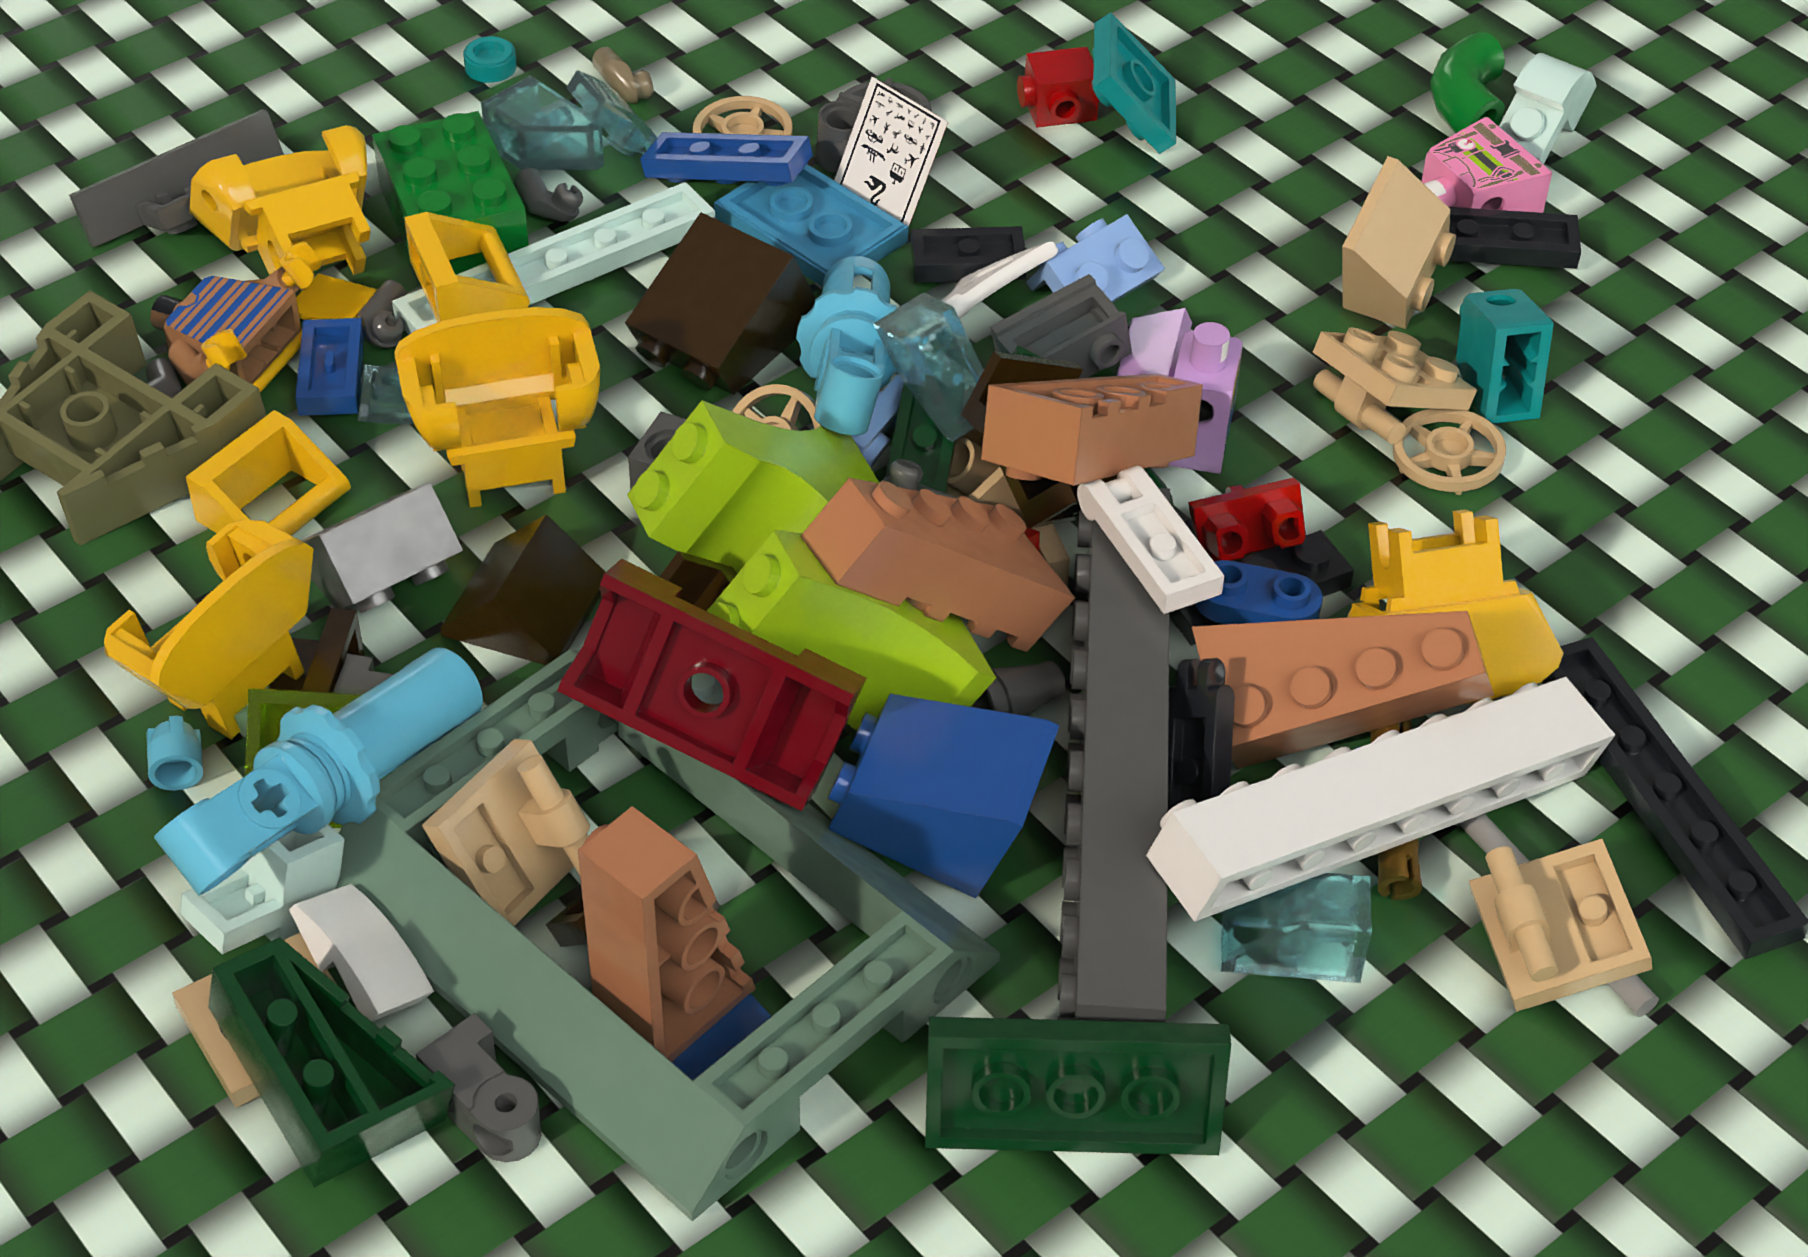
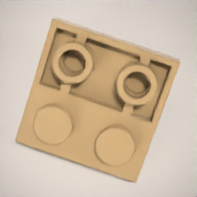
M1353 327L1348 328L1346 333L1321 331L1313 350L1315 355L1345 375L1342 380L1330 370H1322L1314 379V388L1334 402L1336 412L1361 430L1371 429L1390 444H1396L1402 440L1406 433V426L1386 412V406L1468 411L1477 392L1476 388L1458 377V367L1446 360L1429 357L1419 350L1421 346L1420 341L1399 331H1389L1387 336H1376L1368 331Z
M514 739L425 821L422 827L447 868L515 926L571 869L575 867L580 876L578 849L583 846L588 838L587 832L590 829V824L571 791L560 788L531 740Z
M1602 838L1520 865L1516 861L1512 848L1507 846L1498 847L1488 852L1485 856L1491 874L1469 880L1473 899L1516 1012L1653 969L1651 955Z

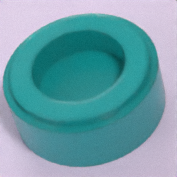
M495 36L481 37L470 42L463 51L465 72L473 80L485 83L499 82L509 78L516 71L515 47L511 42Z

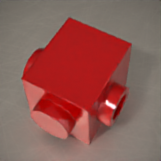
M1088 47L1026 53L1025 75L1018 76L1017 92L1021 107H1028L1036 128L1097 121L1099 99L1092 87L1094 61Z

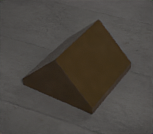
M546 514L493 544L442 624L441 634L447 638L548 665L570 649L601 596L600 583L606 571Z

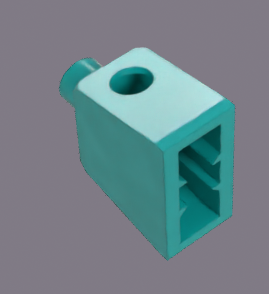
M1506 289L1469 293L1463 299L1459 310L1461 322L1456 362L1462 379L1477 389L1473 403L1478 414L1492 424L1540 418L1554 325L1553 321L1522 290Z

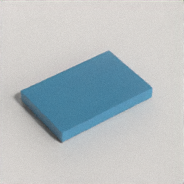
M808 164L804 166L792 183L770 186L764 182L747 181L714 202L715 218L793 255L803 275L820 286L823 285L824 277L829 268L837 261L846 257L862 256L878 262L908 242L909 226Z

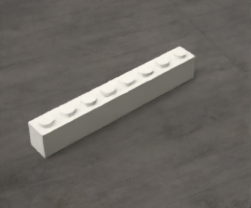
M1567 677L1540 686L1535 682L1528 683L1511 696L1493 701L1491 698H1484L1473 704L1466 711L1447 717L1445 714H1437L1418 728L1399 733L1397 730L1388 731L1375 739L1371 744L1353 750L1346 746L1338 748L1328 754L1323 760L1304 767H1300L1299 764L1288 765L1271 778L1251 785L1246 781L1238 782L1227 788L1219 796L1196 803L1193 799L1185 800L1171 808L1160 821L1162 829L1146 857L1195 922L1584 777L1614 738L1615 733Z

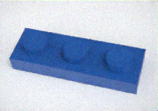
M662 132L640 160L645 178H667L668 181L674 183L685 182L690 179L715 180L719 184H732L738 181H758L770 186H780L792 183L813 154L809 136Z

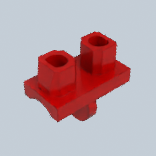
M1294 477L1246 489L1242 485L1237 484L1227 487L1225 494L1188 502L1195 537L1214 562L1244 558L1245 554L1269 549L1277 545L1281 548L1303 544L1306 531L1300 483Z

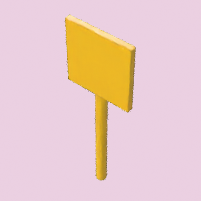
M318 273L311 285L304 288L296 297L299 318L303 320L357 318L359 311L378 289ZM302 330L253 383L254 386L259 388L260 393L300 350Z

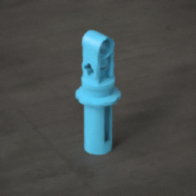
M862 256L843 258L829 268L823 280L822 295L815 299L813 308L801 317L796 336L801 348L799 360L807 374L811 378H816L814 391H817L814 418L823 427L845 435H862L868 431L879 390L889 384L892 375L904 366L909 350V343L906 341L904 334L906 321L896 305L890 304L891 288L888 275L877 262ZM854 274L870 278L871 289L855 287L853 289Z
M434 648L333 714L322 706L314 704L306 709L297 706L287 712L280 720L281 728L277 741L264 747L256 754L252 772L210 799L205 798L182 812L164 826L154 836V839L197 895L201 896L226 880L251 858L291 831L310 835L318 832L331 821L341 825H345L348 822L360 824L371 817L377 810L375 802L377 794L380 793V779L481 711L483 697L480 684L472 669L460 656L445 648Z

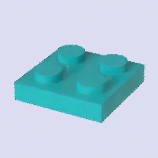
M1110 12L1094 23V48L1092 50L1094 57L1093 90L1102 104L1107 107L1113 106L1124 117L1129 130L1138 140L1143 141L1145 139L1161 154L1176 144V81Z

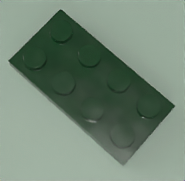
M929 1016L925 1148L1219 1155L1231 1053L1229 1024Z

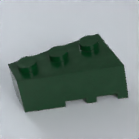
M279 937L212 969L208 1007L315 1188L444 1122L455 1084L439 1070L433 1074L401 1047L402 1039L385 1025L381 1029L348 1002L350 995Z

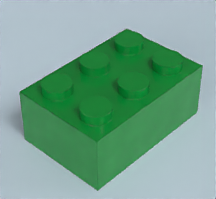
M479 111L466 114H451L443 119L415 125H400L392 130L372 134L379 186L408 253L409 248L404 217L424 212L493 226L507 254L529 245L525 206ZM482 252L451 259L449 262L455 275L486 263Z

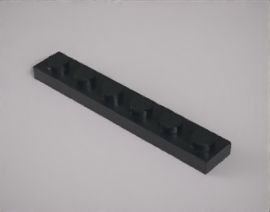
M1589 637L1560 646L1564 654L1559 668L1541 682L1542 685L1567 677L1615 733L1614 738L1600 755L1598 761L1746 960L1804 940L1808 930L1807 917L1594 638Z

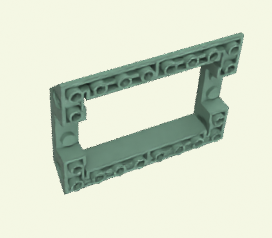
M569 649L379 781L380 793L376 797L375 805L377 810L360 824L348 822L342 826L339 832L344 838L340 876L335 889L352 884L383 913L399 933L421 966L432 988L465 1018L475 1013L493 1031V1040L496 1046L691 1221H694L800 1131V1097L882 1028L903 1044L929 1022V1016H936L1000 961V952L864 846L829 830L828 827L831 821L810 804H807L803 811H800L558 692L557 689L561 679L579 652ZM618 731L619 737L870 937L696 1079L691 1080L442 864L444 863L443 859L422 827L425 821L514 739L531 740L540 755L544 752L570 772L598 752L599 744Z

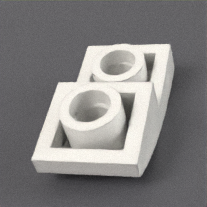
M349 884L299 902L289 909L319 970L322 972L336 966L358 1011L371 1022L417 1004L434 992L421 966L399 933L383 913L354 885Z

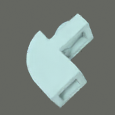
M1538 53L1526 64L1513 85L1516 94L1499 127L1544 165L1562 128L1571 132L1574 131L1597 84L1590 71L1544 53Z
M329 824L310 835L291 831L251 858L239 870L205 894L198 896L193 888L181 894L180 915L221 954L227 953L263 935L271 941L279 937L285 940L296 935L300 931L289 909L294 904L335 889L341 871L344 838Z

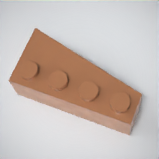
M1158 373L988 385L981 460L1005 466L1006 476L1010 478L1031 481L1048 478L1073 486L1115 476L1120 471L1134 466H1141L1143 469L1148 467H1168L1169 462L1195 456L1203 384Z
M848 478L800 536L835 584L898 607L906 599L915 608L922 611L924 616L943 622L950 613L969 620L966 625L971 633L989 639L996 630L1005 632L1010 646L1027 652L1075 599L1074 595L1024 534L1027 527L1022 518L1011 508L1003 504L993 506L974 502L964 496L957 499L937 495L927 489L916 491L896 487L887 481L875 483Z
M1468 611L1192 627L1200 661L1206 658H1219L1222 660L1226 670L1225 685H1229L1234 692L1231 760L1238 769L1494 695L1477 635Z
M632 806L609 825L605 824L596 828L585 840L583 846L578 849L592 993L672 1062L747 995L752 993L756 987L752 978L740 968L745 962L739 949L729 943L726 937L730 928L725 917L714 910L713 904L717 899L697 854Z

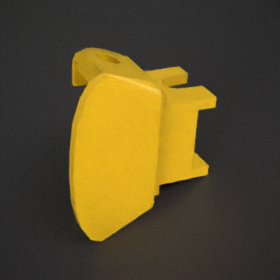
M345 125L322 131V137L328 148L325 151H302L246 165L242 164L237 154L211 160L202 166L191 179L189 213L234 251L245 250L247 253L258 250L269 275L282 267L279 261L289 248L304 241L320 257L323 262L322 266L346 259L353 275L363 273L366 255L360 243L369 241L371 232L362 212L367 179L365 137L356 127Z
M528 307L484 312L437 322L414 331L398 342L394 355L402 395L410 416L427 445L433 448L434 452L446 450L451 465H461L462 471H464L470 508L482 506L480 494L482 490L551 480L554 494L566 493L562 449L574 447L576 440L574 430L586 428V424L590 422L596 408L600 387V363L589 323L582 314L563 308ZM556 399L559 432L550 400Z
M1465 509L1453 511L1454 533L1412 539V534L1409 530L1403 528L1388 529V524L1381 521L1368 523L1374 586L1362 587L1360 601L1363 602L1353 603L1347 617L1468 611L1494 692L1493 696L1486 698L1494 699L1511 695L1528 683L1535 682L1538 684L1559 668L1564 653L1533 593L1530 590L1518 587L1515 580H1503L1498 518L1484 515L1474 517L1473 519L1472 511ZM1387 599L1386 611L1380 610L1379 600Z
M240 520L229 523L207 541L206 549L209 560L223 582L152 647L149 645L136 614L131 610H128L107 628L104 638L105 655L134 677L167 696L170 703L183 711L200 708L208 725L231 740L240 732L234 717L282 672L295 680L305 672L289 630L305 616L308 610L314 548L262 520Z

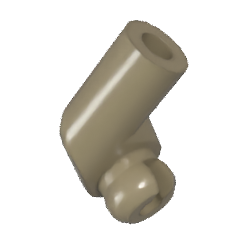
M609 47L599 48L594 53L592 58L594 68L624 102L637 104L638 99H649L653 95V82L647 71L640 70L632 74L630 67Z

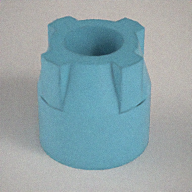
M169 716V721L159 724L156 728H148L146 732L148 777L152 784L170 791L183 790L196 785L203 776L200 729H193L190 724L183 721L182 716Z

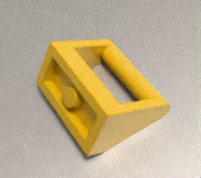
M429 212L404 217L410 262L437 322L484 312L528 308L530 305L529 297L493 226ZM482 252L496 283L455 275L449 260Z
M275 410L186 476L195 520L215 533H218L229 523L250 520L241 509L291 470L316 484L311 490L268 522L291 536L351 489V485L347 477L291 419Z

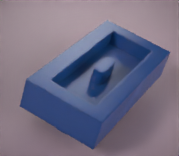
M362 318L303 320L295 397L299 416L358 414L364 347Z

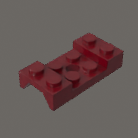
M620 559L603 575L600 583L602 600L585 642L561 679L557 691L785 804L803 811L816 793L867 678L805 648L797 656L680 599L681 587L624 559ZM706 673L715 677L722 686L723 701L718 704H708L701 701L692 689L693 675Z

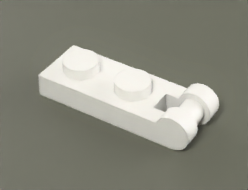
M1141 466L1122 470L1118 473L1117 479L1106 483L1101 479H1097L1078 486L1077 496L1083 514L1090 521L1096 520L1163 614L1222 594L1224 574Z

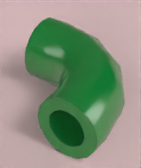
M1485 31L1472 33L1443 52L1437 61L1430 80V90L1439 116L1455 133L1485 117L1499 125L1504 115L1505 105L1503 101L1492 94L1485 86V84L1499 78L1504 71V53L1497 39Z

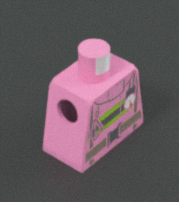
M1485 117L1430 148L1426 154L1421 182L1448 207L1543 213L1552 171L1491 119Z

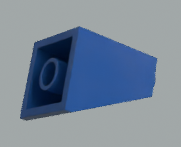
M889 694L878 716L875 717L865 713L853 736L849 749L858 753L859 757L855 766L846 761L843 763L827 799L838 803V806L828 829L973 898H977L1024 825L1060 725L1047 719Z

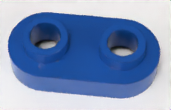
M1220 560L1215 561V564L1224 574L1222 594L1195 603L1197 610L1212 621L1223 624H1244L1319 619L1323 596L1318 585L1303 575L1236 561Z

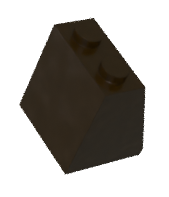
M700 212L625 324L638 342L635 347L637 352L649 362L662 368L667 363H670L682 369L683 375L702 389L710 391L713 386H716L735 395L796 339L801 317L813 308L816 298L793 255Z

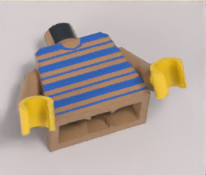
M300 242L289 248L279 261L282 267L265 279L241 281L210 276L204 278L184 300L167 295H161L156 299L151 309V324L153 327L164 331L169 351V362L187 386L215 363L253 384L302 330L295 292L300 288L304 289L310 286L314 279L313 271L320 269L323 264L320 257L307 242Z

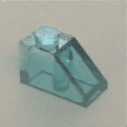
M531 75L481 102L483 121L500 156L520 170L525 168H534L536 170H597L604 166L601 122Z
M923 292L873 323L897 374L946 439L953 442L974 429L961 413L984 370L954 307Z
M1324 873L1222 911L1221 972L1361 983L1372 934L1370 876Z

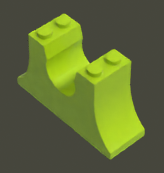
M702 400L686 421L676 430L674 436L648 469L641 474L627 496L648 537L676 551L731 566L737 572L735 578L707 612L797 656L806 648L866 677L867 679L847 721V724L856 730L865 713L875 717L878 716L889 694L971 707L992 684L996 676L960 616L950 613L943 622L924 616L922 611L915 608L906 599L898 607L835 584L800 537L848 478L879 483L852 436L831 431L822 425L817 429L805 431L779 428Z

